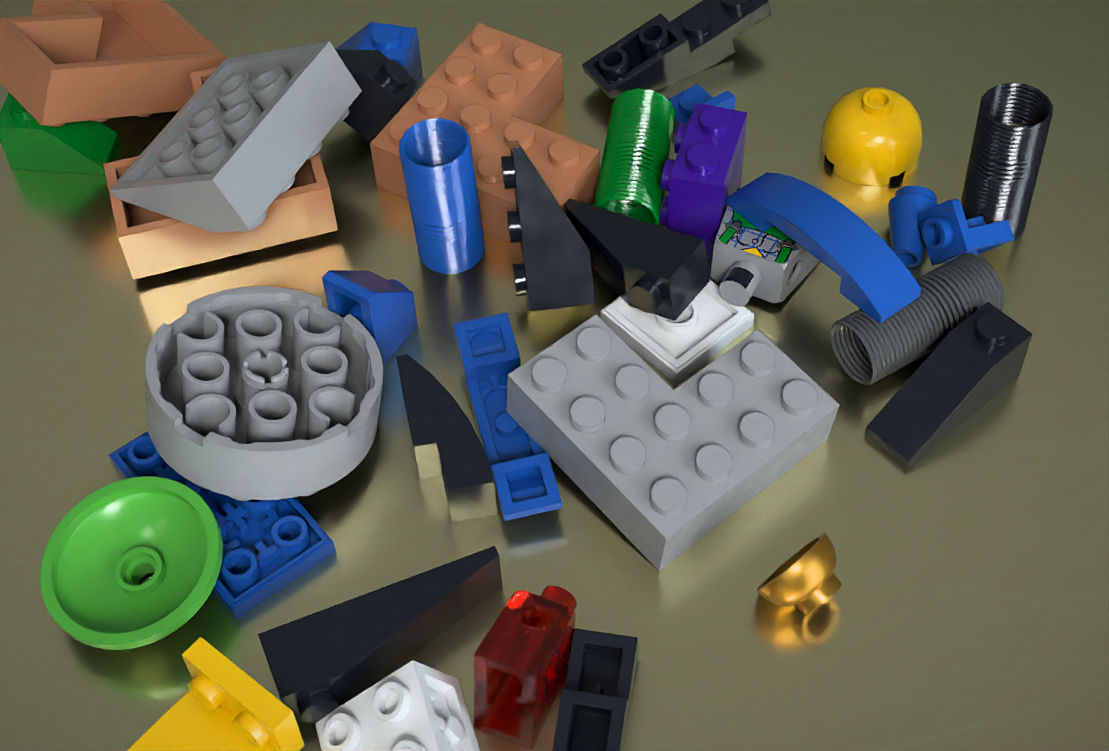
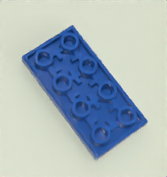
M148 431L109 454L114 468L123 479L143 476L171 479L186 485L206 502L218 521L223 539L222 564L213 591L236 620L336 552L332 539L295 497L279 500L251 499L239 501L230 496L200 487L181 476L164 461L154 447Z

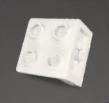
M414 660L336 708L316 723L322 751H480L458 678Z

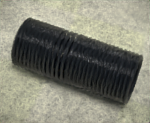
M1005 83L988 89L981 97L961 198V205L966 220L983 216L985 224L1008 220L1014 239L1018 238L1025 230L1053 116V105L1049 97L1039 89L1022 83Z

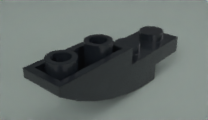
M703 0L670 22L660 13L583 63V70L609 99L617 98V96L628 90L640 88L656 91L671 86L712 67L735 53L733 39L771 15L769 1Z

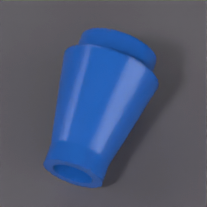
M905 186L898 189L895 197L888 203L891 249L908 268L916 267L922 263L923 253L926 248L917 216L919 213L939 205L935 193L921 186Z

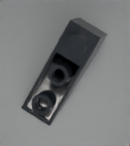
M518 140L509 141L511 155L501 156L504 189L515 190L517 210L507 211L510 243L520 242L522 263L512 264L516 297L526 295L529 311L595 304L590 250Z

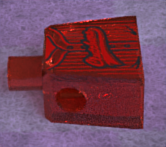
M547 586L540 596L525 590L513 593L474 653V728L533 749L567 676L575 628V609L577 607L576 599L569 591L559 586ZM517 676L523 678V684L519 682Z

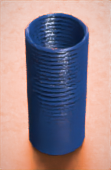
M444 118L426 119L415 123L407 129L399 141L400 160L418 252L423 264L432 271L443 274L460 273L478 263L485 251L470 136L466 129L455 121Z

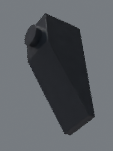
M570 198L564 203L566 214L590 250L591 266L629 306L675 321L709 283L703 239Z
M990 302L985 303L950 331L867 425L865 435L908 469L1020 375L1033 334Z

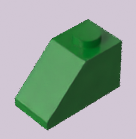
M8 93L0 111V143L11 169L105 175L103 164L112 162L120 141L118 133L103 123L92 120L65 123L58 127L41 126L10 93Z

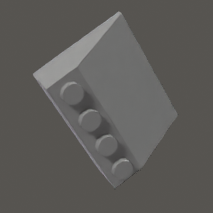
M330 41L226 58L109 191L116 199L213 233L251 231L264 221L267 215L266 210L276 197L292 186L295 181L294 175L304 162L320 151L323 146L322 140L333 126L339 124L348 116L349 106L362 90Z

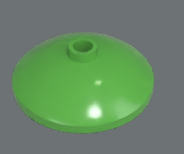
M150 476L133 477L111 483L96 490L81 500L65 515L55 528L45 548L40 569V586L48 612L66 633L74 639L95 648L107 650L132 649L154 643L168 636L197 613L216 584L223 557V539L218 521L206 502L195 491L171 479ZM154 573L147 582L139 585L145 575Z

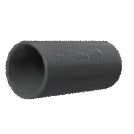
M963 253L957 258L917 278L916 281L921 287L920 297L881 324L861 309L837 320L832 325L831 342L836 358L844 371L858 383L871 385L935 350L950 331L985 303L990 302L1002 311L1005 303L1004 289L993 267L984 258L974 253Z

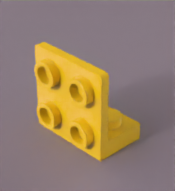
M200 637L182 654L192 677L187 683L189 691L127 751H300L304 746V742L293 711Z

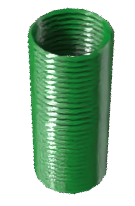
M638 88L625 91L617 96L613 102L594 206L651 224H659L664 191L661 190V178L665 162L669 158L675 120L674 107L664 95L653 90Z

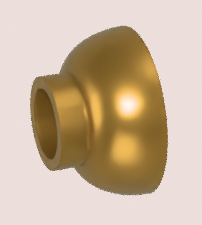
M822 533L793 554L761 583L757 591L765 599L776 605H796L804 616L810 614L826 602L842 586L840 580L833 573L836 568L837 557L835 548L827 534Z

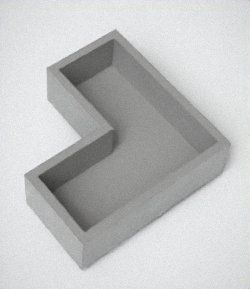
M597 314L508 374L506 411L546 453L548 452L550 458L658 571L667 566L826 442L840 406L759 329L673 390Z

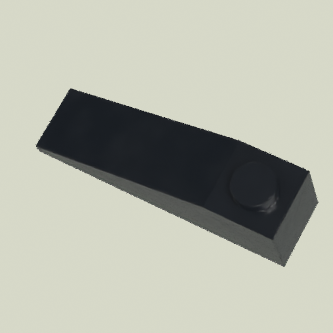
M489 547L259 633L258 636L281 702L293 711L297 724L301 722H319L333 710L382 680L502 587L500 558L496 547Z

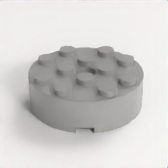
M269 286L239 287L208 294L188 303L187 313L173 321L170 325L163 322L149 343L145 357L146 423L148 433L157 452L171 468L187 480L210 491L230 496L239 501L251 499L279 500L309 496L348 475L369 452L378 426L383 383L382 357L374 338L354 316L349 313L343 318L335 312L322 307V298L298 290Z

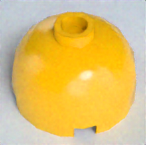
M882 87L854 89L840 97L826 115L822 127L820 155L823 160L827 157L834 164L833 172L841 179L858 185L890 184L891 177L900 175L905 171V178L912 173L917 165L922 148V121L911 101L898 92Z

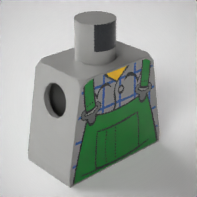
M736 186L733 190V193L739 190L741 187ZM727 206L714 243L710 276L714 282L720 283L719 293L731 305L744 306L748 303L751 296L771 303H780L817 266L820 260L776 226L762 233L736 211Z

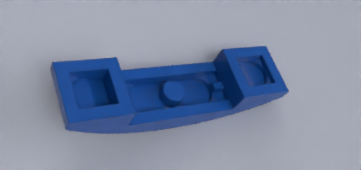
M766 172L727 196V205L762 233L776 226L841 277L839 293L879 324L920 297L921 287L887 243L855 213L817 187L788 175Z
M508 313L453 324L479 439L485 450L492 472L496 498L504 521L561 509L562 500L548 452L545 453L506 411L508 374L521 366L520 355Z

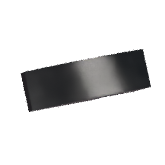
M408 354L396 356L419 480L442 475L452 523L498 514L492 472L485 450L470 420L453 396L428 370Z
M574 628L565 689L562 688L552 751H623L639 652L638 637Z

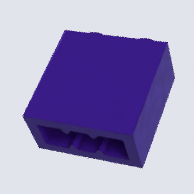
M696 103L689 123L681 122L679 124L674 145V152L677 153L676 159L668 158L664 165L661 190L669 191L663 201L660 226L703 239L706 257L712 258L715 239L728 206L727 196L733 193L736 186L741 187L747 112Z

